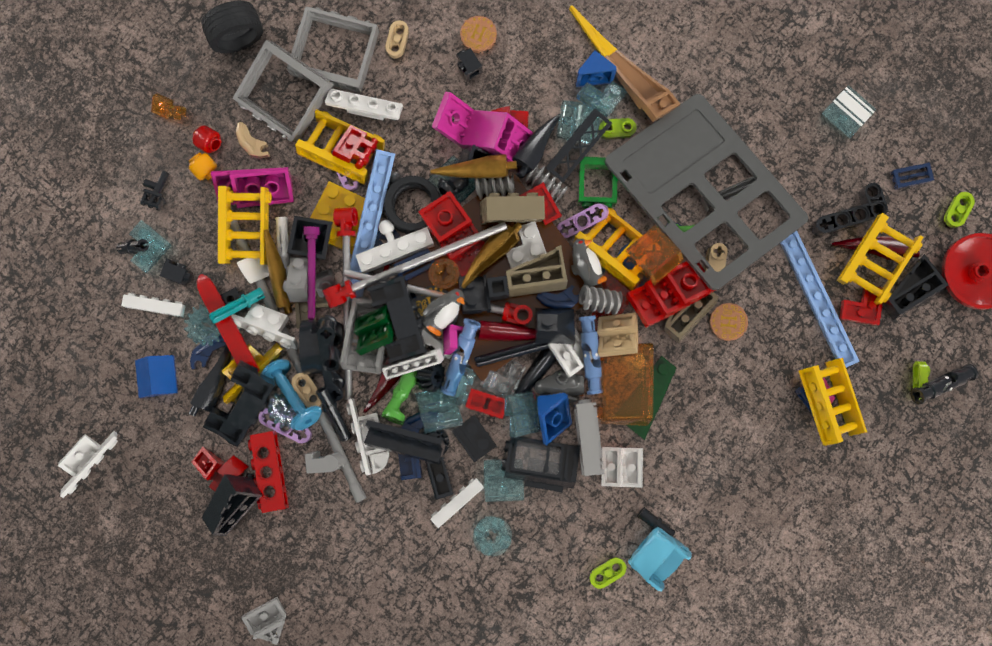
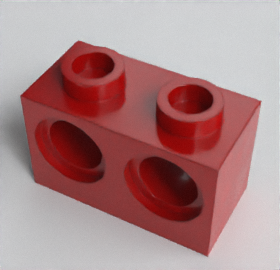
M471 388L465 407L503 419L508 400Z

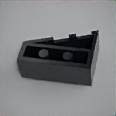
M924 254L882 306L894 321L941 292L948 286V283Z
M224 474L202 519L212 535L227 536L263 494L252 478Z

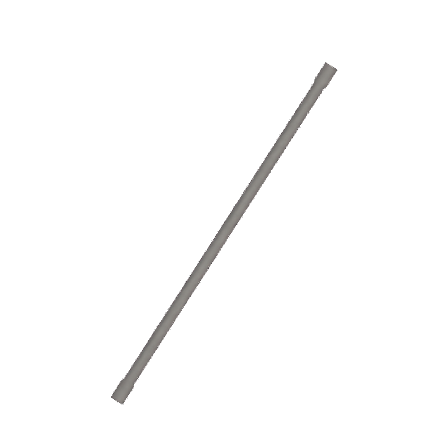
M238 220L231 222V229L233 231H242ZM235 239L240 251H251L246 239ZM264 278L256 281L257 288L260 287L264 292L265 298L263 301L266 307L279 312ZM285 325L281 333L290 336L289 331ZM291 347L290 349L286 348L297 374L303 373L298 351ZM301 380L303 386L306 384L305 380ZM315 395L311 396V402H316L317 397ZM322 410L319 422L333 452H339L345 457L346 463L341 469L349 484V489L355 502L358 503L367 497L354 474L327 413Z

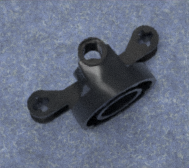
M328 314L321 316L319 322L315 320H302L299 331V356L303 374H323L324 386H327L332 399L339 401L343 398L344 392L342 388L345 381L335 371L338 370L341 353L337 346L342 342L344 327L340 322H337L334 316Z

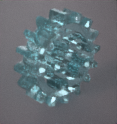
M199 304L198 310L193 307L194 313L187 314L190 319L184 320V323L188 325L184 330L190 332L187 336L190 339L193 338V342L196 344L200 342L202 346H205L206 342L209 345H213L212 340L219 342L218 336L221 334L216 324L211 322L207 307L205 308L202 304ZM201 322L207 323L211 328L204 326Z
M280 391V395L274 393V397L270 398L268 405L269 418H274V424L281 423L280 428L287 425L288 429H291L290 423L297 413L293 410L282 391Z

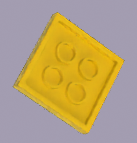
M329 181L310 217L333 222L329 244L342 250V237H337V231H340V227H336L334 224L333 212L335 208L355 207L358 212L357 226H352V231H356V236L350 237L351 255L354 250L365 198Z

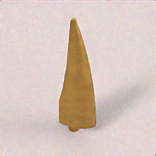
M506 154L492 155L432 169L430 173L460 178H503L508 176V169H517V162H507Z
M517 222L513 227L506 224V230L488 238L461 285L463 289L514 247L520 240L517 234L522 228L520 223Z
M267 229L264 230L265 249L276 306L283 307L284 313L289 314L292 313L290 304L294 302L289 301L287 292L283 290V283L287 281L286 269Z

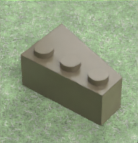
M490 193L488 197L480 201L481 225H487V222H498L500 224L503 222L524 223L545 220L544 196H538V193H527V196H519V193H508V196H500V193Z
M561 245L546 254L539 255L536 259L524 262L506 271L509 297L566 289L568 281Z
M712 292L690 306L669 316L664 332L679 344L715 306L719 296Z

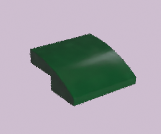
M387 305L356 318L354 333L358 336L356 352L360 356L393 341V323Z

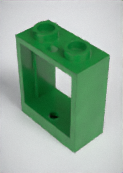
M584 157L579 163L577 205L582 206V208L587 209L595 204H604L608 208H612L617 203L618 179L613 173L611 198L584 197L585 169L609 170L605 164L606 157Z

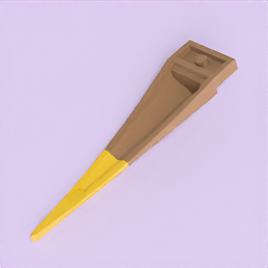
M571 5L569 7V10L599 53L616 66V77L639 110L643 109L652 122L680 105L668 88L653 79L617 50L574 6Z

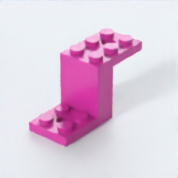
M451 92L444 93L432 124V128L462 149L476 145V147L482 148L485 152L488 151L491 155L506 154L508 162L513 161L512 157L519 149V146H522L529 136L533 134L532 131L509 113L474 110Z

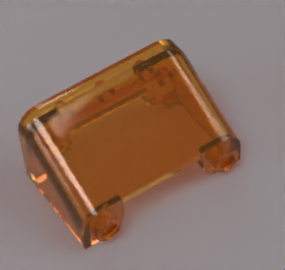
M639 343L638 353L600 357L603 365V402L597 409V416L601 418L600 424L647 426L653 417V343Z

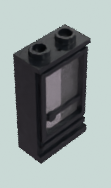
M512 434L510 441L506 440L504 452H508L507 459H503L501 470L505 471L504 478L574 489L580 445L574 446L550 442L546 446L543 444V440L518 437Z

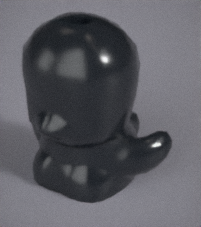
M450 177L448 180L439 178V191L442 195L449 191L456 195L469 185V178Z

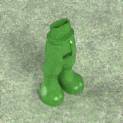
M417 371L401 375L399 383L393 389L392 399L382 413L383 418L398 425L404 424L405 415L400 411V406L408 398L416 384L417 378L414 376L417 375Z

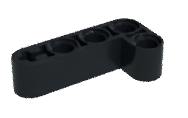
M869 183L863 187L858 194L860 206L818 218L811 225L812 233L818 237L874 222L878 216L873 211L874 207L878 209L879 214L883 213L886 215L888 206L881 186L877 183ZM867 190L872 191L873 197L868 195ZM855 212L861 215V220L856 218ZM837 217L843 220V225L837 222ZM829 223V226H827L826 228L820 227V225H826Z

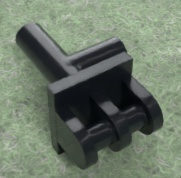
M162 171L157 182L144 180L143 186L154 190L143 189L144 194L140 205H148L149 208L155 207L156 210H161L163 204H166L161 191L169 177L168 172Z

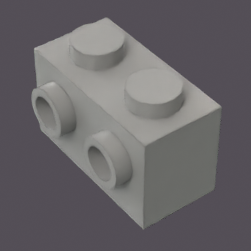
M308 257L290 258V264L286 267L287 281L283 283V290L287 292L290 302H308Z

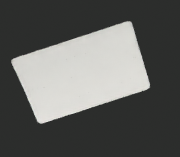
M246 258L237 262L238 267L250 284L269 276L268 265H260V259Z

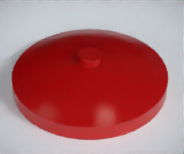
M974 233L957 240L947 250L942 262V277L948 283L947 291L960 304L972 309L986 310L992 308V234Z

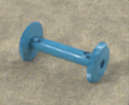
M285 359L276 360L267 365L261 374L276 381L287 401L297 413L290 423L291 428L294 430H304L318 421L322 410L319 406H311L305 409L304 403L285 376L290 370L291 363Z

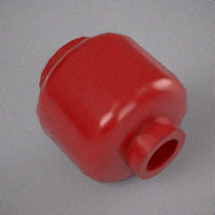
M204 125L193 132L192 141L196 148L205 153H213L220 148L221 136L216 130Z

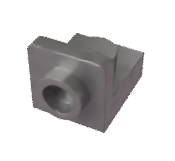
M332 268L316 273V290L319 297L322 298L325 297L322 290L335 285Z

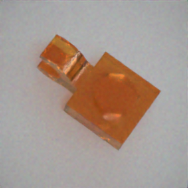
M158 93L153 95L151 112L169 119L172 116L180 120L181 115L186 116L187 109L183 106H174V100Z

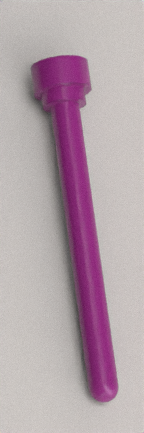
M304 227V235L308 239V319L314 320L316 239H318L319 227Z

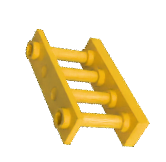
M316 109L315 118L318 124L308 141L298 139L295 144L296 153L365 185L368 180V170L365 169L367 165L359 170L355 167V164L347 163L331 153L340 136L346 132L351 124L333 117L326 111L322 112ZM325 126L335 130L324 149L314 146ZM367 132L366 139L371 141L372 138H376L379 141L377 149L384 151L385 140L377 134Z
M218 186V264H231L233 258L260 259V265H267L264 230L268 229L269 231V203L272 201V194L269 192V188L261 187V193H233L231 187ZM233 200L260 201V213L233 212L231 210V202ZM233 220H260V232L233 231L231 229V222ZM233 239H260V251L233 250L231 248V241Z
M608 208L609 214L605 220L597 223L588 234H583L579 231L574 241L577 239L592 240L588 247L597 255L601 266L630 290H633L640 280L638 273L652 258L659 261L664 251L657 243H652L619 217L614 209ZM601 209V211H600V216H601V217H602V214H601V213L604 212L603 209ZM609 222L617 230L602 246H598L593 242V238ZM624 234L632 241L617 258H613L608 254V250ZM639 245L647 253L632 270H628L623 266V262Z
M883 213L876 217L836 280L843 285L848 282H854L877 296L874 301L877 305L883 302L886 303L890 298L891 288L912 255L921 249L923 245L921 241L924 238L919 235L912 240L889 227L886 222L889 217ZM879 232H884L908 246L903 257L878 243L876 237ZM874 249L897 262L898 265L891 273L867 259V251ZM863 265L887 279L882 290L859 277L855 272L857 267Z
M843 357L825 362L827 368L820 370L819 365L799 370L823 446L843 442L841 434L846 432L849 433V436L867 432ZM830 376L833 387L826 389L823 377ZM836 394L839 406L832 408L829 396ZM842 413L845 425L838 426L835 415Z

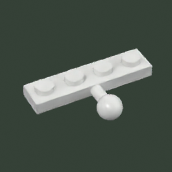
M383 220L379 224V231L386 236L388 242L355 255L361 272L364 274L416 254L426 248L434 247L435 245L428 228L425 227L395 239L392 233L394 225L389 220Z

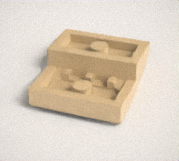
M636 312L599 317L597 333L599 335L598 354L600 357L638 353V319Z

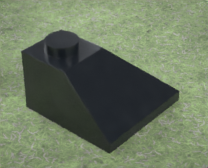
M294 215L287 253L294 258L308 257V239L304 235V227H319L318 239H316V260H326L333 222Z
M535 308L536 343L575 344L574 309Z

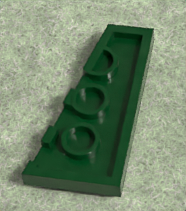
M661 356L614 415L615 418L643 440L646 439L677 367Z

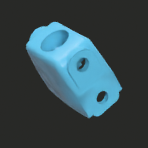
M657 527L649 533L633 552L628 563L651 586L662 592L664 589L662 581L667 579L680 566L684 558L690 560L692 553L679 540Z

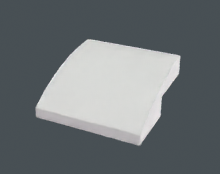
M576 328L575 344H548L568 378L584 367L581 337Z
M602 447V469H604L605 474L601 476V486L642 488L643 448Z

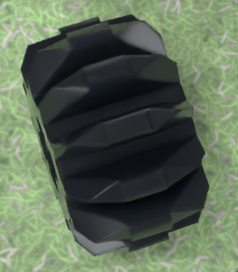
M442 363L416 370L417 375L414 376L417 378L416 385H419L420 390L431 393L441 389L442 383H445V367H442Z

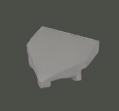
M275 597L242 615L241 619L250 634L253 635V639L259 638L278 645L287 613L279 598Z

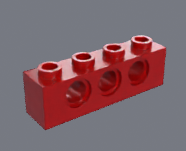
M269 431L250 435L248 448L253 454L251 467L256 473L254 482L263 494L257 501L258 508L261 509L262 513L289 508L277 432ZM264 447L269 452L266 458H263L260 454L261 449ZM267 466L272 471L270 477H266L263 473L264 468ZM269 486H272L275 490L272 497L268 496L266 492Z

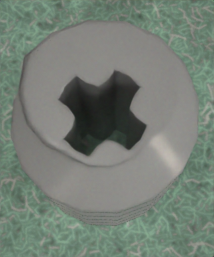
M537 165L534 171L528 174L525 182L527 184L532 182V188L544 182L556 203L567 191L568 186L560 188L562 181L556 184L555 180L557 177L554 176L550 179L551 172L549 171L544 174L545 167L543 166L538 169Z
M513 173L511 179L509 176L503 179L496 178V180L494 178H488V180L481 178L480 181L478 178H475L476 194L482 200L484 194L488 197L490 193H501L502 196H506L507 192L514 193Z
M586 285L581 288L579 293L580 305L583 304L584 310H588L590 307L592 312H595L597 309L598 313H602L604 310L605 314L611 312L612 315L618 313L623 299L621 291L596 289Z

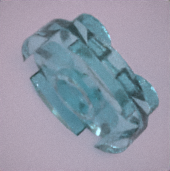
M469 367L465 368L468 374L462 375L455 397H458V400L455 399L453 401V404L458 406L467 403L470 393L467 392L469 385L472 386L476 378V374L473 373L474 369Z
M485 517L474 528V544L486 556L501 555L511 545V528L506 521L499 517ZM489 531H493V533H498V536L496 537V542H493L491 539H487V536H489Z

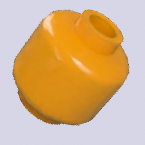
M199 152L189 160V170L199 181L204 179L209 181L212 179L211 171L217 169V164L209 154H201Z

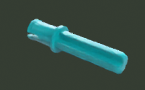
M258 287L246 295L242 294L237 300L210 313L209 318L211 322L215 324L246 307L250 308L253 303L265 298L264 292Z

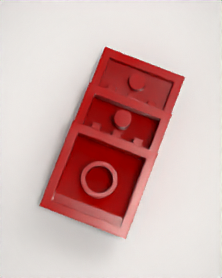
M451 191L418 211L441 248L478 233L472 224V220ZM483 239L446 254L460 276H466L472 262L485 244Z
M686 261L664 271L662 275L647 281L643 286L628 292L626 297L647 328L690 306L715 290H711ZM698 262L697 265L699 266V268L703 272H705L700 262Z

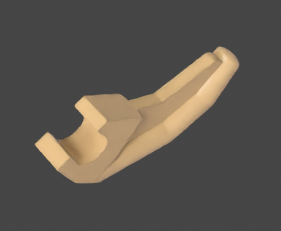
M238 122L236 135L240 146L252 157H270L268 151L262 152L264 147H268V143L253 138L247 125L243 122Z

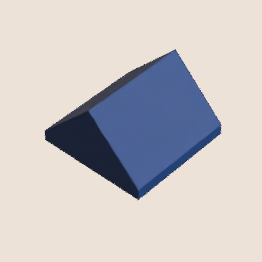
M594 50L578 70L575 85L576 87L613 83L617 70L616 66Z
M174 355L146 356L135 360L139 398L178 393Z
M566 393L537 396L543 444L546 446L572 425L568 394Z

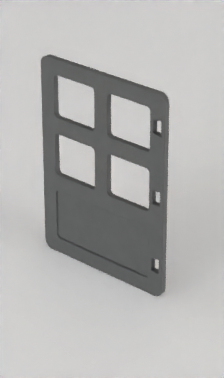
M695 94L614 150L605 159L608 169L711 290L722 288L808 221L807 213L701 94ZM730 155H735L755 177L756 181L727 201L705 178L704 174ZM624 171L631 178L628 182L621 175ZM693 185L714 209V212L688 231L682 232L662 209L661 205L687 186ZM767 192L785 211L789 219L763 239H758L738 216L737 212L761 194ZM663 216L669 224L665 227L658 219L659 217ZM725 223L746 246L747 251L717 272L695 248V243ZM701 261L707 268L705 272L699 268L698 262Z

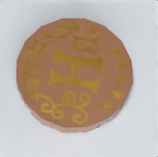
M474 16L466 20L460 31L464 47L466 49L471 48L473 53H484V51L490 50L496 43L497 38L494 23L484 16Z
M721 304L710 314V330L720 340L734 341L746 332L748 326L747 315L736 304Z

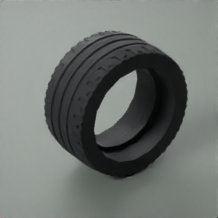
M242 0L220 4L209 10L201 20L202 29L208 44L214 52L221 54L238 52L252 46L260 40L264 32L254 6L250 2Z
M406 176L400 178L389 187L386 193L384 207L387 218L394 225V228L404 234H410L427 227L424 221L418 223L402 221L395 211V202L398 196L410 189H420L430 196L432 202L440 197L437 188L423 177Z

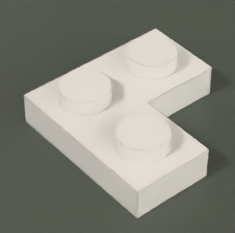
M536 222L522 225L521 230L518 232L522 245L512 248L506 254L511 269L524 262L536 259L543 253L546 254Z

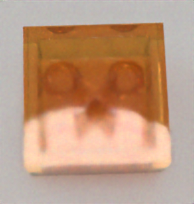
M656 225L625 250L629 260L653 285L684 260L681 250Z

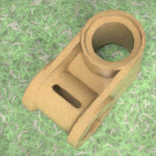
M716 243L707 249L706 261L717 272L726 267L727 247L722 243ZM717 249V252L720 253V255L717 256V254L714 253V250Z

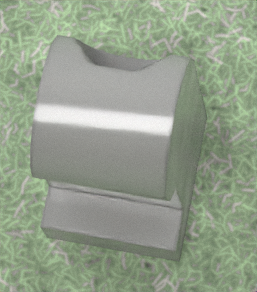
M320 451L306 453V472L308 474L336 471L345 466V457L339 452L327 456H321Z

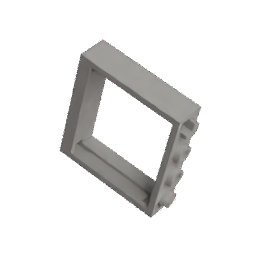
M306 6L291 53L299 60H301L313 20L370 35L358 79L312 68L334 84L333 87L361 94L379 35L378 25L370 23L369 20L365 22L358 20L354 16L345 17L335 11L326 12L319 7L311 8ZM290 65L287 66L291 76L310 80Z
M266 40L233 99L238 102L240 108L250 110L254 118L260 121L264 120L268 123L267 126L276 132L278 130L283 134L282 137L292 142L298 141V139L301 140L315 117L316 109L319 110L334 84L275 42ZM273 54L320 86L295 131L248 98Z

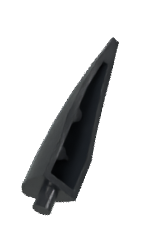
M557 114L540 126L512 157V160L517 162L519 170L517 176L519 178H523L525 174L534 171L540 162L550 135L561 114Z
M227 345L217 363L198 386L190 402L192 407L188 414L196 416L199 409L210 412L213 407H216L226 379V375L222 373V370L230 363L231 352Z
M550 348L541 350L514 391L506 407L508 411L555 364L557 359Z

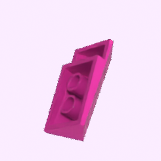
M288 167L211 171L217 202L218 186L231 187L233 193H261V187L269 188V192L272 194V201L269 205L294 202L292 177ZM233 200L231 205L236 204L237 208L260 206V201Z

